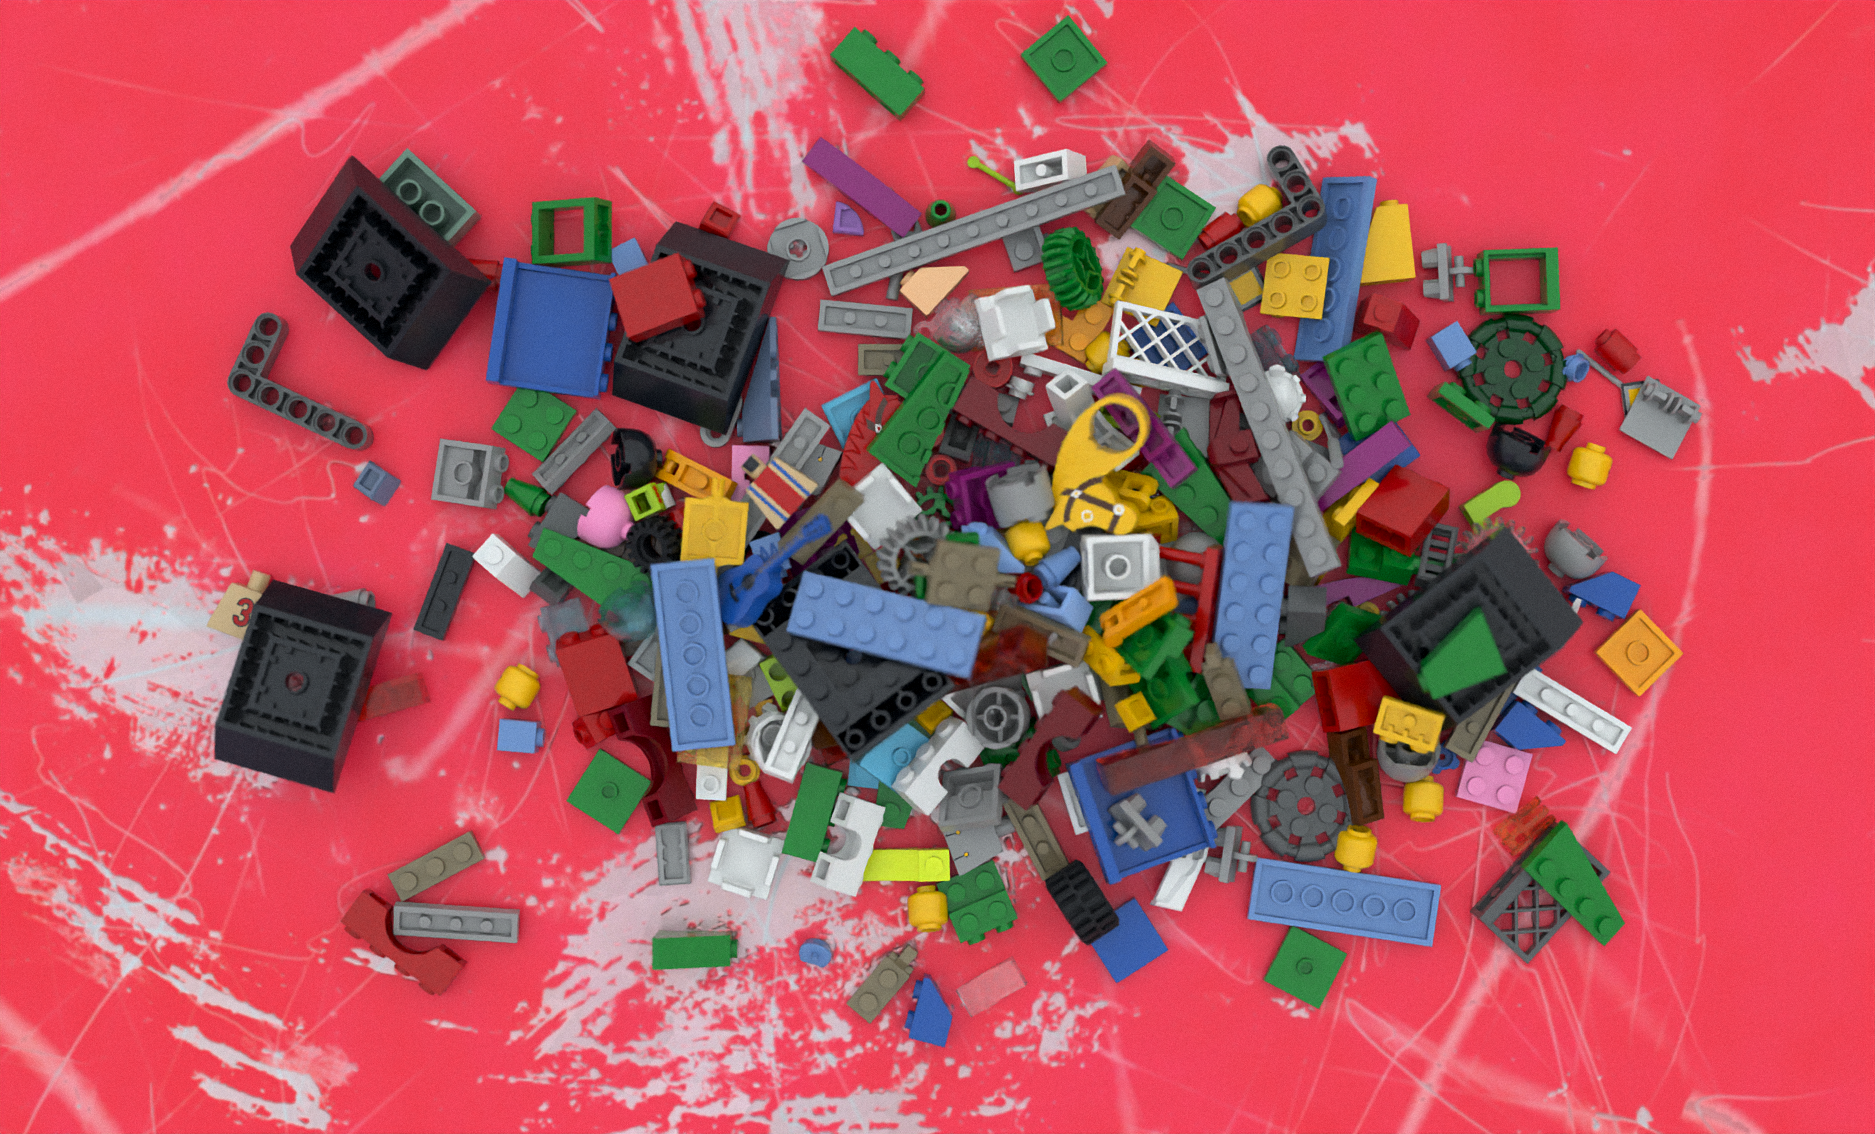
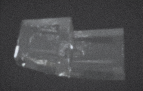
M1012 956L956 989V992L969 1015L973 1017L997 1004L1000 999L1025 987L1028 982Z

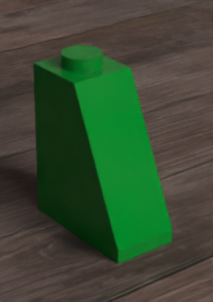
M1481 607L1473 609L1420 663L1422 673L1418 674L1417 677L1424 693L1430 691L1434 700L1506 672Z
M658 931L652 938V970L731 966L733 958H738V939H733V931Z

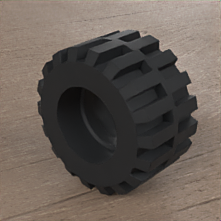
M1076 859L1045 880L1046 888L1084 944L1089 946L1119 926L1118 916L1081 861Z

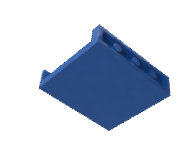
M504 257L486 381L493 385L600 400L601 392L606 393L608 389L609 374H604L606 362H611L613 355V344L609 343L610 331H616L618 313L613 312L616 300L609 282L610 278L617 276L616 273L604 275L521 263L517 259Z
M1169 727L1147 735L1150 746L1144 749H1137L1135 740L1065 764L1105 882L1109 885L1122 881L1121 878L1207 847L1212 849L1216 847L1214 839L1218 838L1216 828L1212 820L1207 821L1204 809L1208 808L1203 792H1197L1194 780L1197 779V773L1192 761L1187 762L1183 750L1187 749V744L1182 732H1177L1176 728ZM1135 793H1138L1147 804L1139 813L1140 816L1147 821L1151 816L1157 815L1167 825L1160 836L1163 840L1161 844L1156 848H1150L1146 852L1139 845L1132 849L1127 842L1121 846H1117L1114 843L1115 838L1119 835L1112 827L1116 820L1107 811L1114 803L1126 799Z

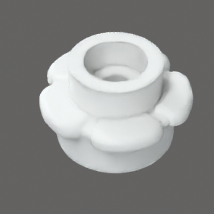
M1012 375L1009 384L1005 385L1010 388L1008 394L1026 400L1027 395H1034L1032 390L1035 384Z

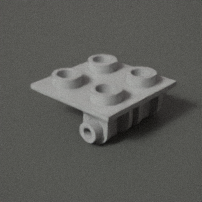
M1647 376L1619 431L1672 460L1691 423L1696 424L1701 418L1702 413L1698 411L1701 405Z
M1177 389L1169 390L1168 395L1160 394L1158 414L1161 415L1160 420L1173 437L1185 427L1197 449H1200L1204 457L1208 458L1209 401L1211 399L1181 396V391Z

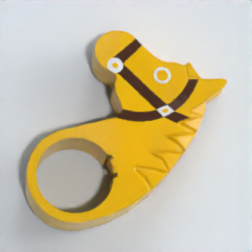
M1122 393L1107 395L1084 411L1072 425L1057 458L1052 482V491L1056 504L1053 506L1054 512L1045 526L1046 530L1061 524L1073 532L1078 528L1096 526L1116 535H1124L1131 532L1140 519L1138 507L1130 501L1119 498L1118 491L1108 481L1107 474L1136 453L1148 439L1151 426L1150 417L1146 408L1139 400ZM1119 403L1127 406L1135 413L1139 421L1140 433L1134 446L1124 450H1115L1107 446L1102 447L1096 441L1093 435L1095 433L1094 420L1098 410L1103 405Z

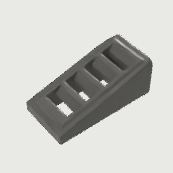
M1437 523L1424 539L1420 553V566L1415 577L1414 586H1424L1452 564L1458 527ZM1432 535H1437L1449 538V542L1439 541L1431 538ZM1430 547L1436 549L1445 550L1447 552L1446 554H1443L1434 551H1429ZM1427 560L1444 563V565L1442 567L1433 564H1428Z

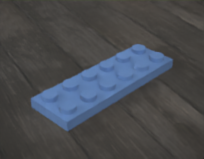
M1370 176L1323 177L1320 196L1325 205L1327 223L1320 231L1314 233L1310 256L1330 258L1322 320L1300 318L1294 360L1323 362V356L1351 343L1377 184L1376 178Z
M1229 501L1211 643L1218 642L1223 658L1230 657L1234 659L1244 688L1270 689L1294 513V507L1290 504Z
M715 557L651 564L672 751L735 745L736 738Z
M804 571L786 631L788 634L970 679L987 617L948 606L927 604L924 600Z
M1258 857L1257 862L1254 864L1247 919L1432 947L1441 885Z

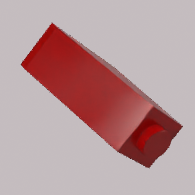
M1372 293L1361 301L1354 321L1353 331L1368 335L1378 330L1383 334L1386 343L1411 350L1420 320L1403 303Z

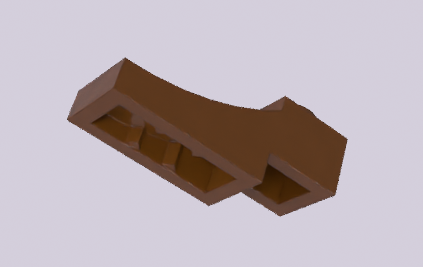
M1148 140L1131 161L1129 169L1121 180L1126 196L1106 202L1094 218L1095 223L1120 240L1158 192L1157 187L1176 164L1174 158L1151 140Z
M1362 726L1342 732H1328L1329 756L1334 761L1341 777L1349 804L1352 824L1362 826L1385 818L1378 761L1376 758L1370 757L1366 727Z

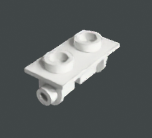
M729 746L698 749L696 799L726 801Z

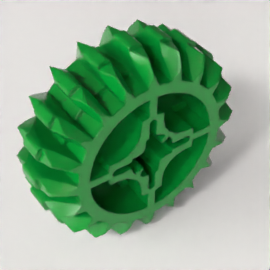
M1063 227L1044 238V244L1041 249L1043 252L1041 259L1044 263L1042 269L1046 274L1045 280L1050 285L1049 290L1054 292L1056 301H1060L1063 308L1066 307L1069 311L1084 310L1097 304V301L1101 300V293L1104 291L1102 285L1104 278L1101 273L1103 269L1100 267V258L1097 257L1096 248L1092 247L1090 238H1086L1085 233L1077 227Z

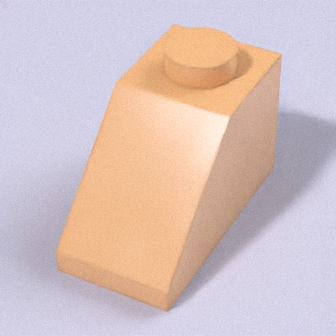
M965 266L920 268L916 273L911 270L899 283L903 286L900 289V295L927 319L967 277L969 270Z

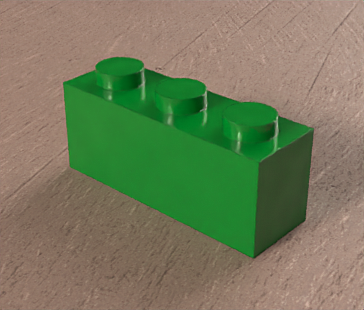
M854 27L830 54L831 61L894 117L901 121L925 94V89L921 86L924 81L912 70L908 73L899 66L901 61L891 51L886 50L884 53L875 45L878 41L867 30L864 29L860 32Z
M810 761L806 763L781 853L812 862H817L820 852L827 853L831 839L825 838L828 826H835L830 820L834 811L833 807L836 796H839L840 792L844 793L847 779L842 778V770Z

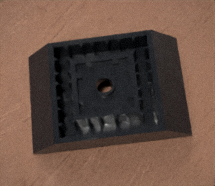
M353 155L348 158L290 245L296 275L387 358L424 370H428L492 283L490 279ZM372 263L379 267L381 271L380 278L372 274Z
M676 221L657 243L650 263L676 253L681 254L687 260L690 259L697 274V277L693 278L696 289H701L706 301V306L703 307L706 317L700 318L701 325L696 331H688L685 324L637 343L629 339L625 331L614 360L612 395L726 435L790 261Z
M1504 524L1353 638V640L1403 701L1446 714L1441 729L1442 732L1461 724L1561 650L1584 622ZM1481 607L1506 672L1433 700L1430 691L1424 693L1417 677L1418 674L1422 673L1420 663L1473 609Z
M846 540L804 570L882 590ZM802 571L782 586L779 595L767 603L760 617L752 626L854 764L953 690L955 685L946 673L863 652L860 662L851 665L846 662V655L851 649L788 634L786 630L804 573Z
M273 579L254 604L215 723L214 759L335 794L392 613ZM294 674H301L304 679L302 687L299 690L292 691L288 685L290 677Z

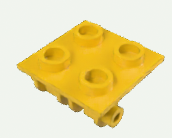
M1127 247L1101 302L1114 308L1115 302L1119 300L1165 311L1183 272L1145 255L1146 252L1138 247H1135V249ZM1122 311L1123 313H1126L1135 318V316L1131 312ZM1153 318L1147 323L1157 327L1160 319Z
M1279 253L1268 259L1260 314H1268L1276 318L1288 316L1322 320L1330 258Z

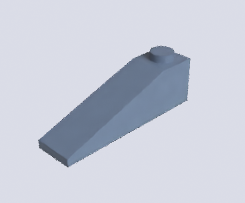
M769 317L742 409V418L737 419V436L743 437L745 444L782 442L778 320L776 317Z

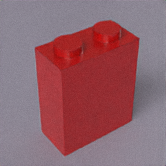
M676 253L609 279L629 339L637 343L706 317L703 307L706 306V301L701 289H696L693 278L697 277V274L690 259L687 260L681 254Z
M1395 464L1379 483L1375 491L1356 511V533L1411 557L1449 510L1450 488Z
M600 622L591 626L590 630L580 633L570 631L561 635L560 639L556 640L555 652L578 717L638 700V686L632 668L628 665L629 659L616 622L610 624Z
M1369 658L1311 672L1323 733L1342 732L1376 723L1383 697L1386 695L1399 699L1395 690Z

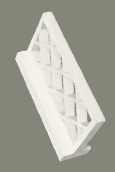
M1119 300L1115 302L1107 362L1103 364L1102 368L1103 377L1114 368H1117L1129 383L1165 391L1177 389L1181 391L1182 395L1212 399L1217 393L1229 391L1230 384L1226 383V377L1217 376L1215 378L1208 376L1201 366L1207 359L1204 358L1198 362L1189 349V346L1199 340L1209 354L1207 344L1201 341L1198 333V326L1201 325L1199 319ZM1122 311L1131 312L1139 324L1128 330L1121 320ZM1153 318L1161 319L1168 329L1159 337L1156 336L1147 323ZM1181 325L1190 326L1197 337L1186 344L1176 329ZM1140 327L1144 329L1152 341L1142 349L1131 335L1132 332ZM1168 334L1172 335L1180 347L1172 355H1169L1160 342ZM1126 338L1135 352L1129 358L1117 355L1118 342ZM1152 345H1155L1164 358L1159 364L1151 363L1144 354V351ZM1182 351L1193 366L1187 371L1180 370L1172 359Z

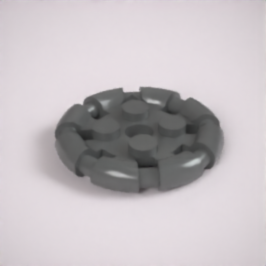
M1313 750L1294 751L1287 753L1288 756L1279 761L1275 759L1271 763L1270 770L1263 775L1262 786L1251 796V818L1253 825L1257 824L1261 832L1259 837L1275 853L1282 857L1284 854L1294 857V861H1319L1325 859V855L1336 850L1338 834L1341 831H1347L1348 825L1354 824H1352L1349 804L1341 777L1330 756L1327 758L1318 755V751ZM1314 766L1324 769L1321 778L1311 776ZM1294 768L1297 776L1287 780L1284 772ZM1340 784L1344 793L1336 797L1331 787ZM1270 787L1279 790L1275 801L1266 799ZM1303 797H1310L1314 802L1313 811L1306 815L1301 814L1297 808L1299 800ZM1337 810L1346 813L1343 824L1333 822L1337 818ZM1276 815L1280 825L1272 828L1268 819ZM1325 831L1329 840L1318 844L1315 836ZM1291 833L1300 837L1298 846L1289 843L1288 840Z

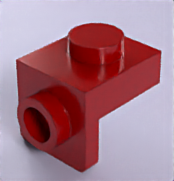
M616 707L584 715L572 722L574 736L580 744L584 745L585 749H589L616 734L607 712Z

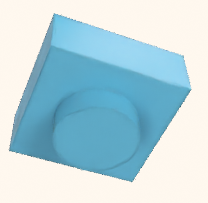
M850 760L847 786L878 789L879 780L857 765V761L853 764Z

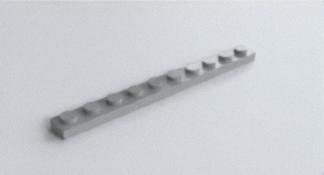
M1115 164L822 266L831 296L834 297L1126 196Z
M1223 277L1197 289V294L1280 503L1290 504L1294 507L1291 531L1310 578L1317 577L1342 566L1228 279Z
M804 408L766 465L777 456L800 471L831 425ZM747 492L740 501L749 502L745 549L767 518ZM727 564L718 567L717 579L723 572L731 569L734 565ZM657 622L628 663L629 666L652 682L655 676L658 642Z

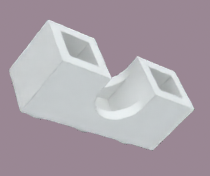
M949 716L937 726L936 732L930 740L917 750L916 757L911 763L898 773L896 781L891 787L913 809L929 816L948 793L938 780V772L942 764L951 759L953 762L968 768L985 747L980 744L981 742L977 740L975 735H971L964 721Z
M840 792L830 822L843 827L846 833L845 844L835 854L819 853L810 881L824 888L856 897L857 891L863 882V874L868 859L873 853V844L878 829L883 823L885 807Z

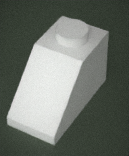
M1063 149L1014 161L1016 192H1037L1086 175V156L1069 149Z
M493 533L472 556L495 578L522 598H525L531 591L529 589L530 585L541 573L499 534Z

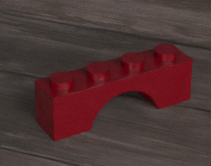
M971 376L952 409V412L957 415L955 420L968 428H971L972 425L984 430L982 435L996 444L1000 440L1011 446L1010 452L1022 459H1026L1027 456L1038 461L1040 468L1044 464L1048 474L1052 475L1068 431L1054 423L1046 429L1035 433H1023L1014 430L1005 423L998 409L999 392Z
M1077 686L1066 691L1062 689L1051 701V704L1054 706L1049 714L1045 713L1040 717L1034 726L1037 730L1032 738L1028 737L1024 740L1017 750L1020 754L1017 760L1008 763L1000 774L1003 779L997 788L1025 811L1037 805L1054 782L1047 766V751L1052 740L1055 737L1061 736L1076 740L1089 733L1105 710Z
M653 694L607 712L618 740L627 741L639 747L649 761L651 782L641 800L652 827H655L698 809L694 801V795L689 789L684 776L682 764L678 760L676 752L672 751L671 736L667 732L666 727L650 726Z

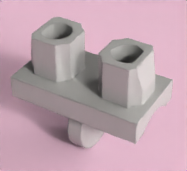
M1447 243L1437 244V248L1421 252L1423 269L1438 268L1439 279L1423 280V295L1426 298L1440 299L1443 302H1454L1453 276H1455L1456 287H1465L1464 276L1472 275L1473 267H1464L1463 256H1454L1455 267L1452 268L1451 246H1447Z
M1138 793L1114 803L1107 811L1116 820L1112 827L1119 835L1115 838L1114 843L1117 846H1121L1127 842L1132 849L1139 845L1146 852L1150 848H1156L1161 844L1163 840L1160 836L1167 825L1157 815L1151 816L1147 821L1140 816L1139 813L1147 804Z
M1232 825L1216 830L1218 838L1214 839L1216 846L1223 847L1222 858L1208 856L1204 872L1214 877H1219V882H1235L1236 869L1239 872L1246 873L1248 861L1257 862L1258 855L1249 853L1251 842L1242 840L1241 843L1243 830L1241 826Z

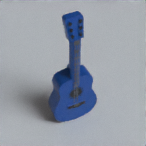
M818 514L802 526V531L770 558L758 554L751 555L741 566L728 569L718 577L721 617L724 623L746 628L757 621L767 603L777 597L782 590L780 573L783 567L781 564L808 541L813 542L832 532L833 528L828 516Z

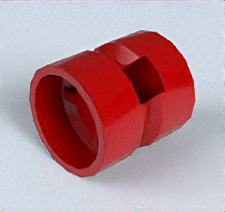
M986 349L976 355L973 362L972 375L977 380L997 391L1005 387L1012 376L1013 363L1011 358L989 361Z

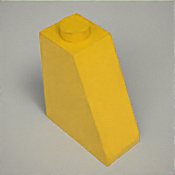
M1386 200L1379 202L1380 207H1376L1372 211L1360 287L1408 282L1416 278L1408 204H1399L1398 200Z

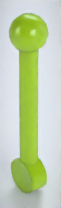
M971 156L968 159L967 164L970 168L982 170L1012 188L1016 195L1023 193L1016 192L1014 182L980 163L978 157Z

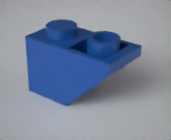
M1604 572L1563 587L1562 592L1569 595V602L1574 603L1579 598L1582 600L1580 607L1585 608L1586 604L1597 609L1596 615L1613 622L1614 618L1625 619L1641 585L1615 572Z
M1514 700L1497 717L1491 728V731L1506 744L1518 750L1563 746L1566 742L1560 736L1562 730L1550 720L1544 723L1536 716L1538 710L1525 700L1521 703Z
M924 973L922 981L916 980L912 998L917 999L915 1011H908L904 1028L910 1029L908 1038L945 1047L953 1017L952 1011L931 975Z

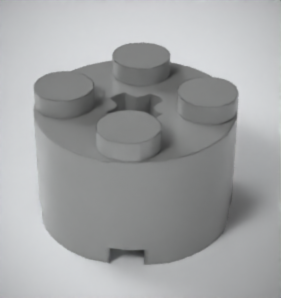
M1039 463L1014 466L1006 469V476L999 478L997 473L986 480V489L995 518L1000 527H1009L1024 519H1028L1029 522L1043 520L1047 517L1046 511L1053 508L1056 504L1052 485L1044 464L1041 468Z

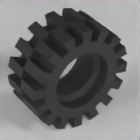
M657 515L636 523L630 529L632 532L627 534L626 539L631 541L626 543V549L632 550L628 557L629 559L635 558L636 561L633 565L635 568L642 566L640 572L643 574L649 572V576H652L651 564L681 561L682 538L679 537V534L683 531L680 527L674 529L676 522L673 520L667 522L668 517L666 516L659 517ZM651 535L655 536L660 542L662 548L661 556L656 554L651 546Z

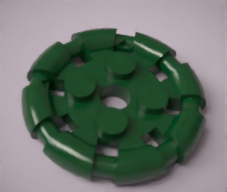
M1504 314L1500 319L1493 320L1490 318L1478 325L1468 335V339L1476 352L1479 346L1487 351L1482 359L1475 354L1469 357L1472 363L1457 371V377L1461 379L1463 389L1466 391L1464 396L1474 403L1478 400L1491 409L1490 415L1496 419L1494 421L1496 423L1520 425L1525 420L1532 418L1535 421L1541 418L1559 401L1557 397L1561 390H1565L1567 384V375H1563L1562 372L1563 368L1566 367L1565 363L1567 361L1564 360L1561 350L1564 348L1562 342L1546 324L1541 326L1533 321L1534 318L1526 315ZM1505 330L1507 339L1498 342L1497 332ZM1526 332L1535 336L1532 344L1522 340ZM1549 353L1552 364L1544 366L1545 360L1542 354ZM1508 361L1517 363L1520 368V373L1516 378H1509L1504 372V366ZM1478 373L1482 374L1484 384L1480 386L1475 385L1473 375ZM1541 381L1550 384L1546 393L1537 389ZM1492 395L1501 399L1498 407L1490 403ZM1525 398L1528 407L1518 408L1516 400Z

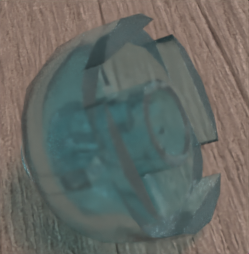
M643 580L630 582L633 587L625 591L622 587H619L605 599L599 608L598 613L601 615V619L597 618L598 623L616 640L622 642L644 640L649 638L655 631L657 616L654 591Z

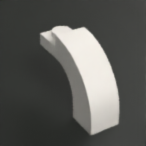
M1067 368L1045 385L1051 405L1068 432L1081 414L1095 404L1089 382L1070 368ZM1098 410L1094 420L1095 433L1093 434L1096 441L1102 447L1107 446L1115 450H1124L1134 446L1135 443L1117 431ZM1139 450L1113 470L1118 472L1140 454Z

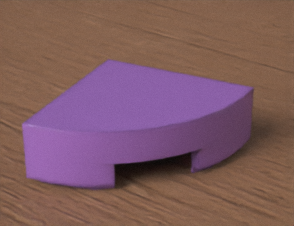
M836 201L833 233L864 237L863 224L858 214L847 204Z

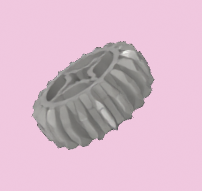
M921 513L917 521H915L912 515L907 516L906 524L896 520L898 528L894 531L891 528H886L889 538H879V543L884 548L876 550L877 557L881 559L876 562V565L882 571L880 575L882 579L886 582L889 581L888 586L890 589H898L900 595L906 596L910 591V595L913 598H916L915 575L908 574L910 561L928 564L934 554L936 540H946L947 533H954L949 531V526L945 522L939 524L937 517L932 516L927 520L925 514ZM922 536V537H921L920 539H918V540H915V541L910 540V539H912V538H914V537ZM902 548L904 556L900 560L901 565L896 568V558L899 550ZM911 551H913L915 554H923V557L926 561H924L922 558H914V555L911 553Z

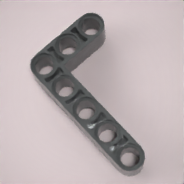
M1285 145L1275 146L1267 155L1271 176L1287 201L1288 206L1192 259L1187 266V274L1195 290L1223 277L1230 281L1325 227L1327 213L1324 202L1290 147ZM1279 161H1289L1286 167L1278 168L1275 166ZM1295 185L1304 186V189L1300 192L1293 193L1290 191ZM1316 209L1320 211L1315 217L1305 216L1309 210ZM1282 225L1292 226L1291 230L1286 233L1277 231ZM1256 240L1265 241L1260 248L1250 247L1251 243ZM1227 256H1237L1236 261L1233 263H1223L1224 258ZM1207 270L1210 272L1204 279L1195 278L1200 271Z
M269 312L259 315L254 321L228 376L227 385L230 392L342 446L357 451L368 449L373 443L374 435L371 428L366 424L267 379L288 336L289 327L286 320L278 315ZM275 320L278 326L275 334L268 336L265 330L268 322ZM258 348H262L264 359L260 363L255 364L252 359L253 352ZM249 376L251 386L247 391L242 392L239 388V382L243 377ZM272 389H277L279 399L275 404L270 405L267 401V394ZM300 402H304L307 406V413L302 418H297L295 407ZM332 415L335 419V426L332 430L325 431L322 424L326 416ZM356 428H360L363 432V439L360 443L354 445L350 439L351 432Z

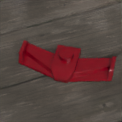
M1234 389L1217 393L1209 401V445L1207 447V455L1210 466L1215 469L1233 501L1269 503L1268 496L1249 466L1250 463L1258 462V453L1251 429L1239 431L1240 400L1237 392Z

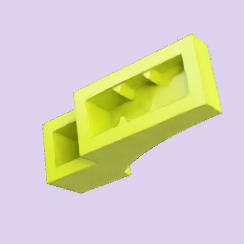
M949 847L873 849L863 874V881H950Z

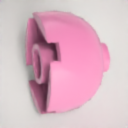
M605 485L597 490L586 504L591 508L587 516L585 517L581 514L577 527L578 537L595 547L603 549L614 548L625 540L628 541L629 539H626L627 534L632 532L630 529L636 525V521L624 497L625 494L621 490L609 485Z

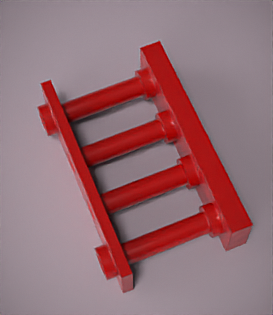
M1154 533L1152 536L1159 544L1160 559L1197 565L1203 570L1202 582L1198 584L1171 579L1174 584L1175 593L1194 596L1199 601L1198 610L1194 615L1178 613L1192 622L1189 627L1194 631L1193 643L1186 645L1182 652L1187 661L1190 662L1191 672L1202 673V663L1206 662L1205 644L1212 642L1224 545L1214 544L1207 547L1203 553H1196L1160 546L1162 534Z

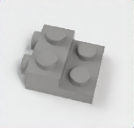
M1290 430V437L1316 502H1318L1341 475L1342 471L1332 468L1331 462L1299 433ZM1261 456L1258 462H1255L1252 466L1254 475L1263 490L1280 502Z
M440 438L431 500L497 509V503H500L504 497V488L500 485L502 473L506 472L509 466V458L505 454L506 448Z
M988 763L981 767H961L954 771L943 772L942 787L948 792L940 802L938 827L943 833L1001 825L1002 805L1008 803V796L997 788L1003 779L1000 774L1004 767L1001 764Z

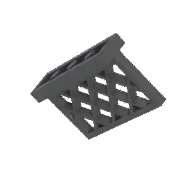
M1553 820L1470 910L1478 920L1486 925L1527 964L1571 917L1555 900L1553 905H1539V890L1543 888L1520 867L1523 861L1558 824ZM1579 843L1590 864L1598 870L1596 874L1602 882L1609 875L1610 871ZM1532 890L1533 906L1518 907V895L1522 891ZM1554 910V921L1549 926L1539 927V911ZM1533 911V927L1518 928V912ZM1512 913V929L1500 930L1493 923L1501 914ZM1533 933V944L1526 952H1523L1518 947V934ZM1512 934V940H1510L1506 935Z

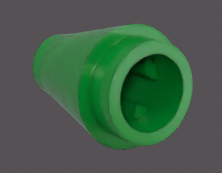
M938 199L928 205L925 213L926 220L934 228L954 221L956 219V210L949 201ZM937 207L940 209L945 207L947 212L939 216L935 213V209Z
M511 478L504 488V494L530 516L536 515L541 517L546 512L544 511L545 506L552 497L547 494L546 489L515 478Z

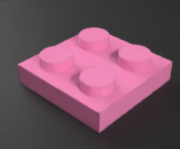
M1484 741L1473 763L1464 759L1454 796L1516 814L1533 754Z

